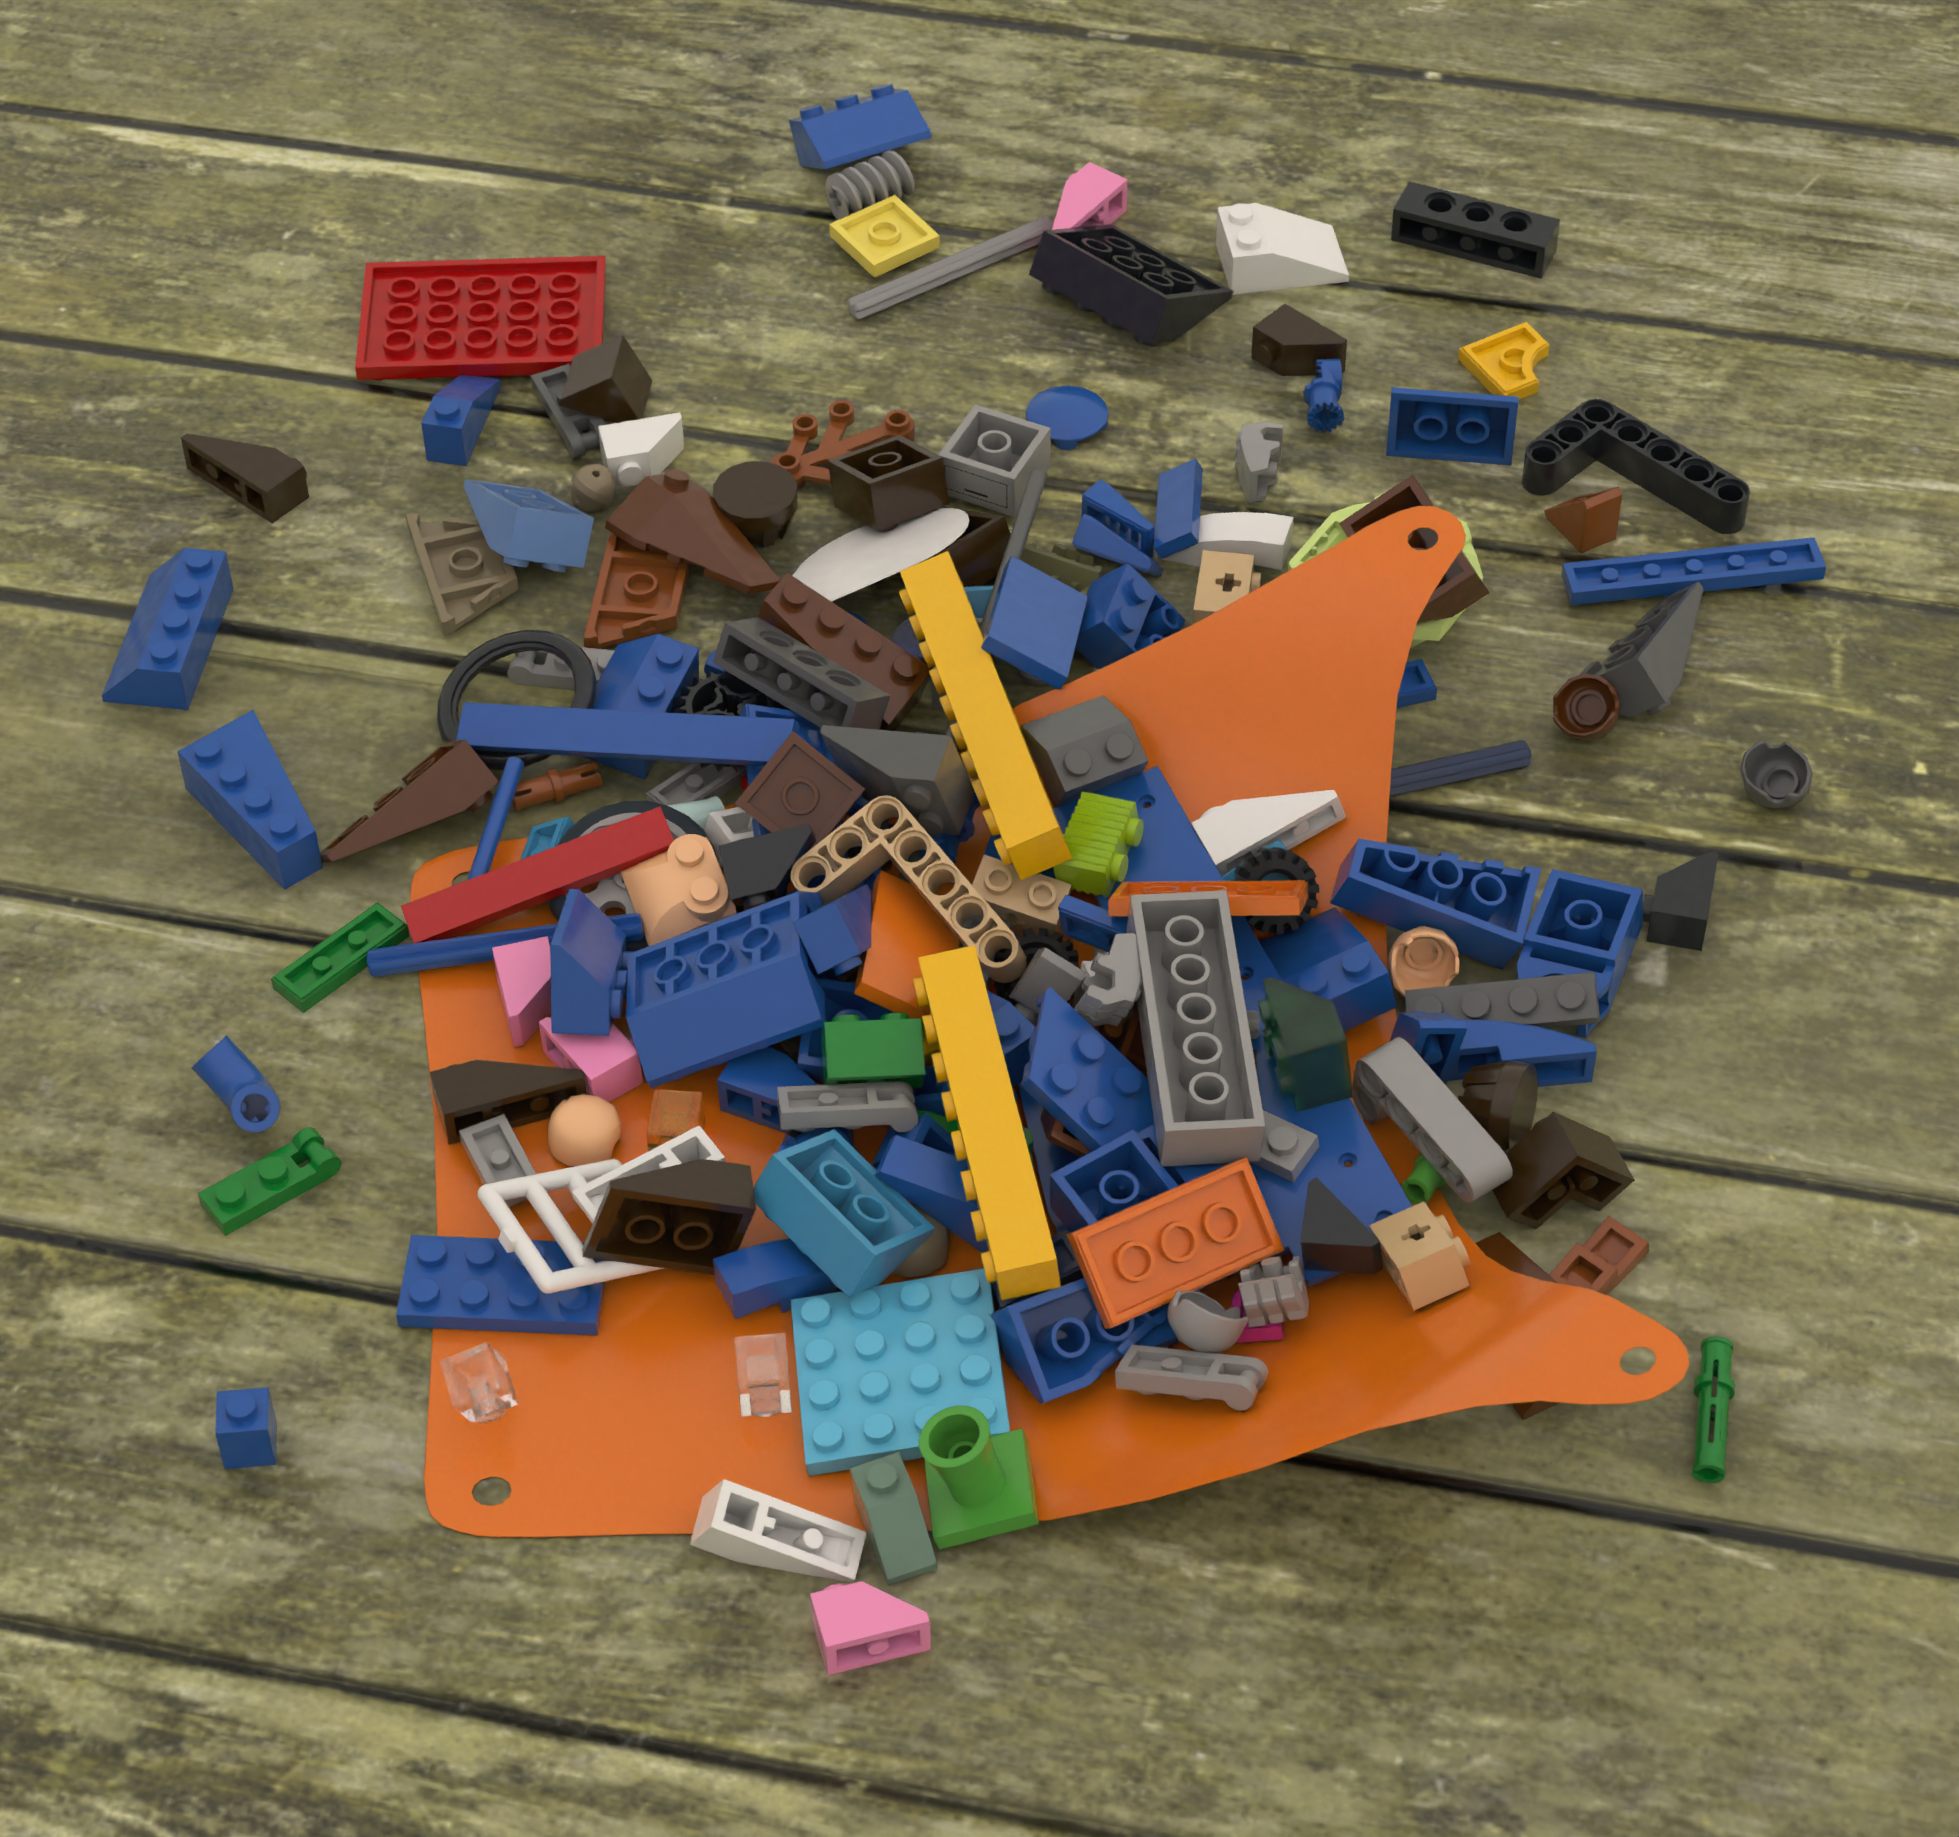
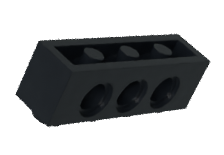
M1409 181L1393 209L1391 240L1542 279L1557 251L1560 219Z

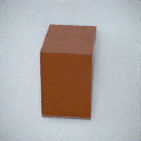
M1620 487L1580 495L1544 510L1546 518L1582 554L1616 539L1622 492Z

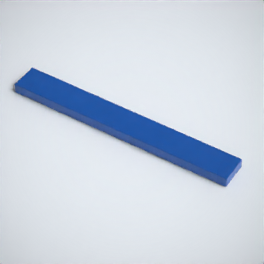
M463 702L456 740H466L473 750L765 766L792 731L798 735L800 724L795 719Z

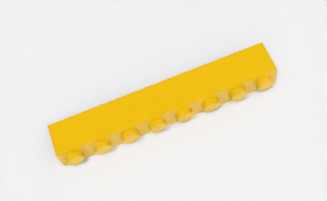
M972 945L918 957L921 977L913 979L918 1006L928 1005L930 1015L922 1016L928 1045L937 1043L939 1053L931 1054L937 1083L947 1081L949 1091L941 1093L947 1122L956 1120L959 1129L958 1131L950 1132L956 1160L966 1159L969 1169L960 1172L967 1201L976 1199L979 1209L978 1211L970 1212L976 1241L986 1240L989 1249L988 1252L980 1253L986 1282L997 1281L1001 1301L1060 1288L1057 1258L976 947Z

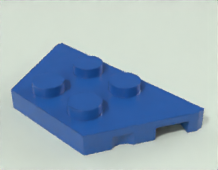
M1049 987L1037 1000L1036 1007L1040 1008L1037 1027L1031 1032L1028 1047L1030 1060L1025 1065L1021 1086L1091 1152L1133 1129L1138 1133L1153 1125L1154 1118L1148 1078L1057 992Z

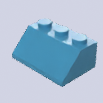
M833 1129L772 1154L753 1189L755 1204L764 1212L765 1216L774 1222L797 1245L798 1249L807 1255L831 1279L832 1283L850 1298L880 1284L932 1235L935 1227L900 1193L876 1177V1169Z

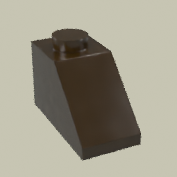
M1283 304L1253 326L1251 358L1281 376L1320 375L1315 372L1316 369H1320L1316 367L1317 359L1339 358L1342 373L1345 371L1347 339L1287 304Z

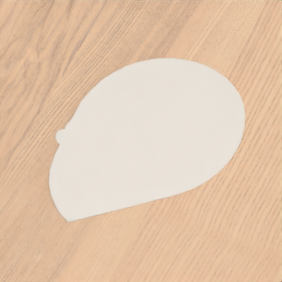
M938 508L900 522L896 528L889 531H876L867 525L817 550L799 566L792 576L832 602L939 553L964 533L969 524L968 514L960 509Z

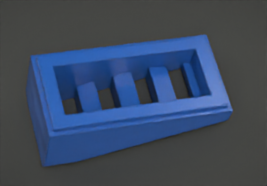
M1103 480L1097 481L1082 494V516L1086 514L1101 521L1153 559L1155 526L1123 496Z
M1083 514L1072 542L1075 548L1120 565L1129 563L1139 572L1156 578L1158 576L1161 577L1163 568L1159 566V563L1101 521Z

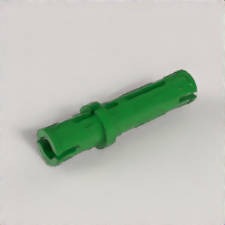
M1712 1336L1705 1338L1701 1342L1700 1375L1695 1378L1693 1389L1695 1396L1698 1398L1692 1476L1704 1483H1717L1725 1478L1726 1470L1724 1466L1728 1435L1729 1400L1735 1395V1382L1731 1378L1733 1343L1724 1337ZM1713 1376L1717 1377L1716 1397L1711 1396ZM1711 1407H1715V1411L1712 1412L1710 1410ZM1710 1421H1714V1437L1712 1443L1708 1441Z

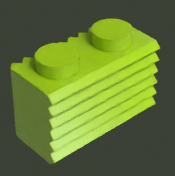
M1084 791L1081 792V797L1078 799V804L1075 806L1074 813H1072L1071 820H1069L1068 827H1066L1065 834H1063L1073 859L1053 867L1055 878L1071 884V890L1075 889L1078 892L1084 891L1087 894L1093 893L1096 896L1101 894L1105 898L1109 897L1115 882H1123L1126 877L1129 862L1127 854L1130 847H1137L1142 839L1144 823L1142 819L1138 818L1136 802Z

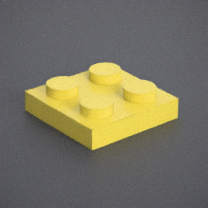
M896 195L829 224L830 237L874 278L940 248V235Z

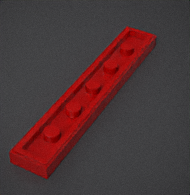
M661 806L409 902L402 905L401 909L413 943L453 938L567 894L569 889H580L619 874L625 869L668 851L674 839Z

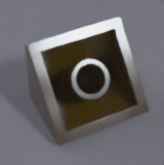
M621 335L573 356L559 406L615 423L642 419L652 379L624 335Z

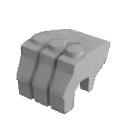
M1268 421L1251 425L1242 424L1241 432L1237 433L1235 469L1238 470V479L1249 503L1266 500L1268 487L1277 484L1278 465L1281 464L1284 424L1270 423Z
M1135 933L1116 934L1110 951L1103 954L1097 952L1093 959L1090 970L1096 972L1095 976L1084 979L1081 988L1086 992L1074 1008L1092 1026L1104 1024L1118 1026L1122 1017L1127 1016L1129 1009H1132L1135 1001L1140 996L1142 990L1139 987L1141 969Z
M1294 1256L1293 1261H1289V1266L1283 1267L1280 1257H1270L1261 1262L1262 1270L1258 1263L1251 1265L1249 1269L1240 1270L1242 1283H1238L1245 1314L1249 1318V1327L1264 1326L1268 1324L1269 1320L1272 1324L1282 1323L1287 1320V1317L1289 1320H1299L1307 1317L1309 1299L1304 1267L1300 1256Z

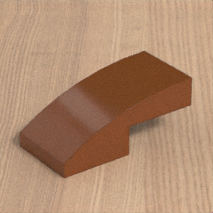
M1608 1216L1582 1246L1577 1242L1549 1275L1560 1284L1588 1288L1607 1295L1649 1252V1242Z

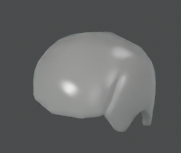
M1176 1291L1167 1312L1168 1322L1177 1339L1193 1351L1221 1353L1230 1349L1240 1338L1249 1320L1247 1316L1240 1318V1308L1234 1306L1225 1310L1214 1299L1201 1292Z

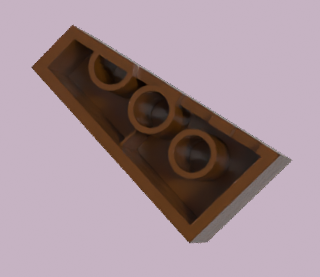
M789 573L785 574L763 601L758 614L759 618L890 695L880 730L895 731L921 699L930 679L929 670L933 668H928L927 664Z

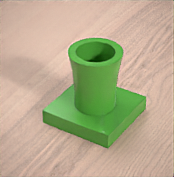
M961 1405L943 1409L926 1422L919 1436V1450L925 1461L932 1535L939 1550L1039 1524L1029 1442L1023 1428L991 1436L989 1423L984 1414L973 1407Z

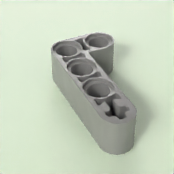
M1396 1037L1357 1060L1352 1084V1097L1362 1116L1372 1124H1377L1389 1116L1463 1201L1472 1203L1511 1179L1513 1176L1512 1167L1501 1147L1406 1040Z

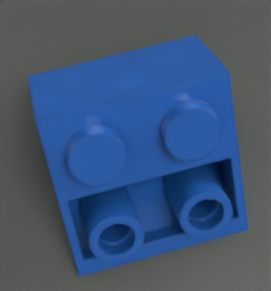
M1126 563L1091 583L1087 592L1088 598L1075 648L1096 669H1101L1182 630L1186 619L1129 563Z

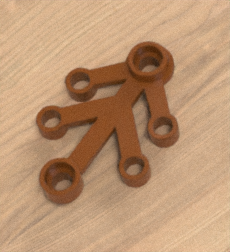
M838 400L829 406L830 423L818 449L804 454L808 442L817 437L818 426L817 419L814 416L801 414L793 419V438L787 451L774 456L769 463L780 465L789 471L797 483V489L805 481L831 485L829 469L818 466L828 464L827 460L897 435L914 441V421L907 412L894 410L886 415L881 425L842 439L847 426L854 422V406L849 401Z

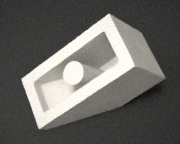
M680 412L598 426L601 458L603 465L613 475L615 489L637 486L646 476L661 474L684 450L683 426Z

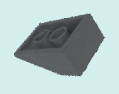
M822 725L820 734L835 765L866 789L861 797L869 802L879 796L888 795L895 797L907 808L929 835H960L974 794V788L951 736Z

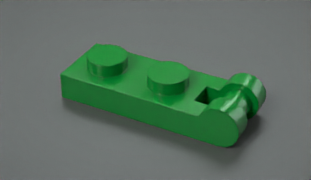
M307 1127L299 1131L289 1144L199 1192L200 1204L226 1236L333 1177L340 1170L342 1162L332 1149L324 1148V1139L313 1127ZM308 1159L310 1160L308 1164L299 1168V1164Z

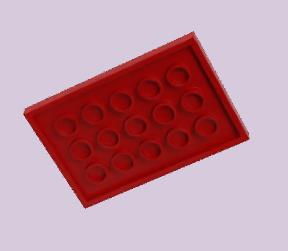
M605 256L368 262L365 265L355 364L357 380L457 378L459 375L504 377L534 375L567 364L571 366L573 356L603 344L606 290Z

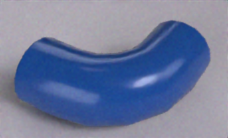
M227 1035L191 1067L231 1111L234 1121L242 1129L250 1132L264 1131L271 1127L279 1117L281 1106L276 1091L265 1076Z

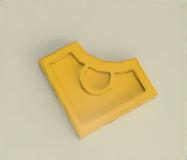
M1524 322L1459 348L1458 360L1492 395L1519 397L1520 400L1538 392L1539 381L1533 373V368L1537 362L1548 356L1550 344L1527 322Z

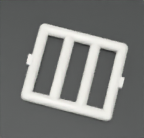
M610 1159L488 1183L478 1189L477 1195L479 1200L501 1231L498 1240L507 1253H516L543 1293L549 1294L664 1269L609 1260L595 1263L592 1258L583 1257L582 1248L584 1245L547 1193L568 1188L572 1194L573 1190L621 1166L622 1163L619 1160ZM526 1196L574 1268L552 1272L505 1203V1200Z

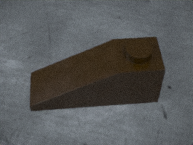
M188 433L181 437L188 470L271 523H274L309 498L306 482L307 472L304 466L296 458H290L276 448Z
M473 1060L430 1072L436 1108L449 1145L461 1142L460 1130L505 1114L511 1128L550 1118L552 1112L563 1100H567L575 1095H587L583 1071L578 1069Z

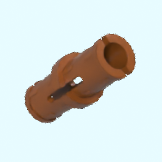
M594 759L589 760L587 763L559 771L554 767L547 769L545 775L518 782L514 802H512L514 810L518 812L521 809L554 800L555 804L564 802L565 796L602 787L601 774L595 771L598 769L596 761Z

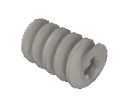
M889 150L882 153L880 157L874 156L869 158L867 162L863 161L855 164L854 168L848 167L843 169L841 173L829 175L826 180L825 189L829 207L834 217L840 220L849 216V213L851 215L862 210V208L864 209L875 204V202H880L893 195H896L899 199L902 197V192L907 196L912 195L915 182L903 158L896 152Z

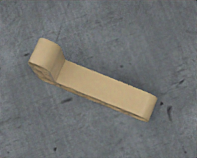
M888 795L879 796L870 801L801 856L792 867L791 881L796 890L819 893L822 898V906L849 893L873 872L891 860L964 947L975 945L980 966L989 977L996 982L1010 983L1019 979L1025 971L1027 965L1026 956L1014 933L907 808L895 797ZM892 817L899 818L894 827L885 830L880 829L881 824L886 819ZM855 846L862 847L861 852L854 858H843L848 849ZM926 850V854L921 860L912 863L907 862L913 852ZM818 875L825 876L821 885L816 888H807L812 878ZM948 882L955 883L954 888L948 894L935 895L940 885ZM976 915L984 916L982 922L977 927L971 929L963 928L968 918ZM1006 948L1012 950L1011 955L1005 961L997 963L991 961L997 951Z

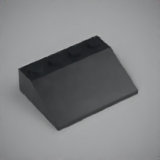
M1112 224L1044 230L1029 272L1030 276L1042 282L1041 286L1043 289L1054 294L1066 295L1073 299L1072 304L1075 307L1084 311L1098 313L1103 316L1102 321L1105 324L1132 332L1134 334L1133 338L1137 342L1147 346H1156L1157 343L1175 341L1230 300L1234 292Z

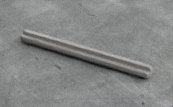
M1041 217L852 296L847 301L848 311L855 320H861L1039 245L1043 231L1052 230L1054 223L1051 222L1049 217Z

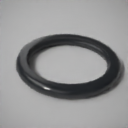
M523 630L506 633L483 643L468 653L454 667L443 685L437 709V725L441 739L444 742L456 740L460 723L458 719V705L461 696L470 681L482 669L496 660L525 651H544L556 655L570 668L575 681V695L570 708L592 709L596 696V675L591 660L580 646L568 638L542 630ZM474 750L489 770H504L507 758L509 757L521 759L524 762V767H528L552 756L549 754Z

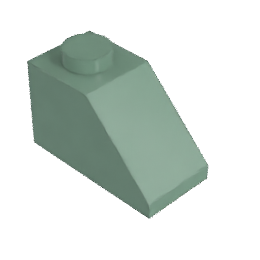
M897 1452L850 1468L854 1501L888 1586L938 1569L918 1497L900 1453Z

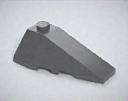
M1700 582L1664 597L1634 624L1637 628L1636 630L1629 633L1623 639L1616 640L1608 648L1612 654L1605 659L1602 665L1599 661H1594L1580 674L1602 676L1616 688L1620 698V715L1631 718L1647 711L1648 715H1653L1666 708L1672 702L1670 696L1681 683L1703 593V587Z

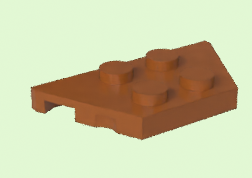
M610 532L584 634V646L586 648L599 649L676 629L679 623L691 565L684 562L680 565L667 560L668 552L652 545L645 551Z

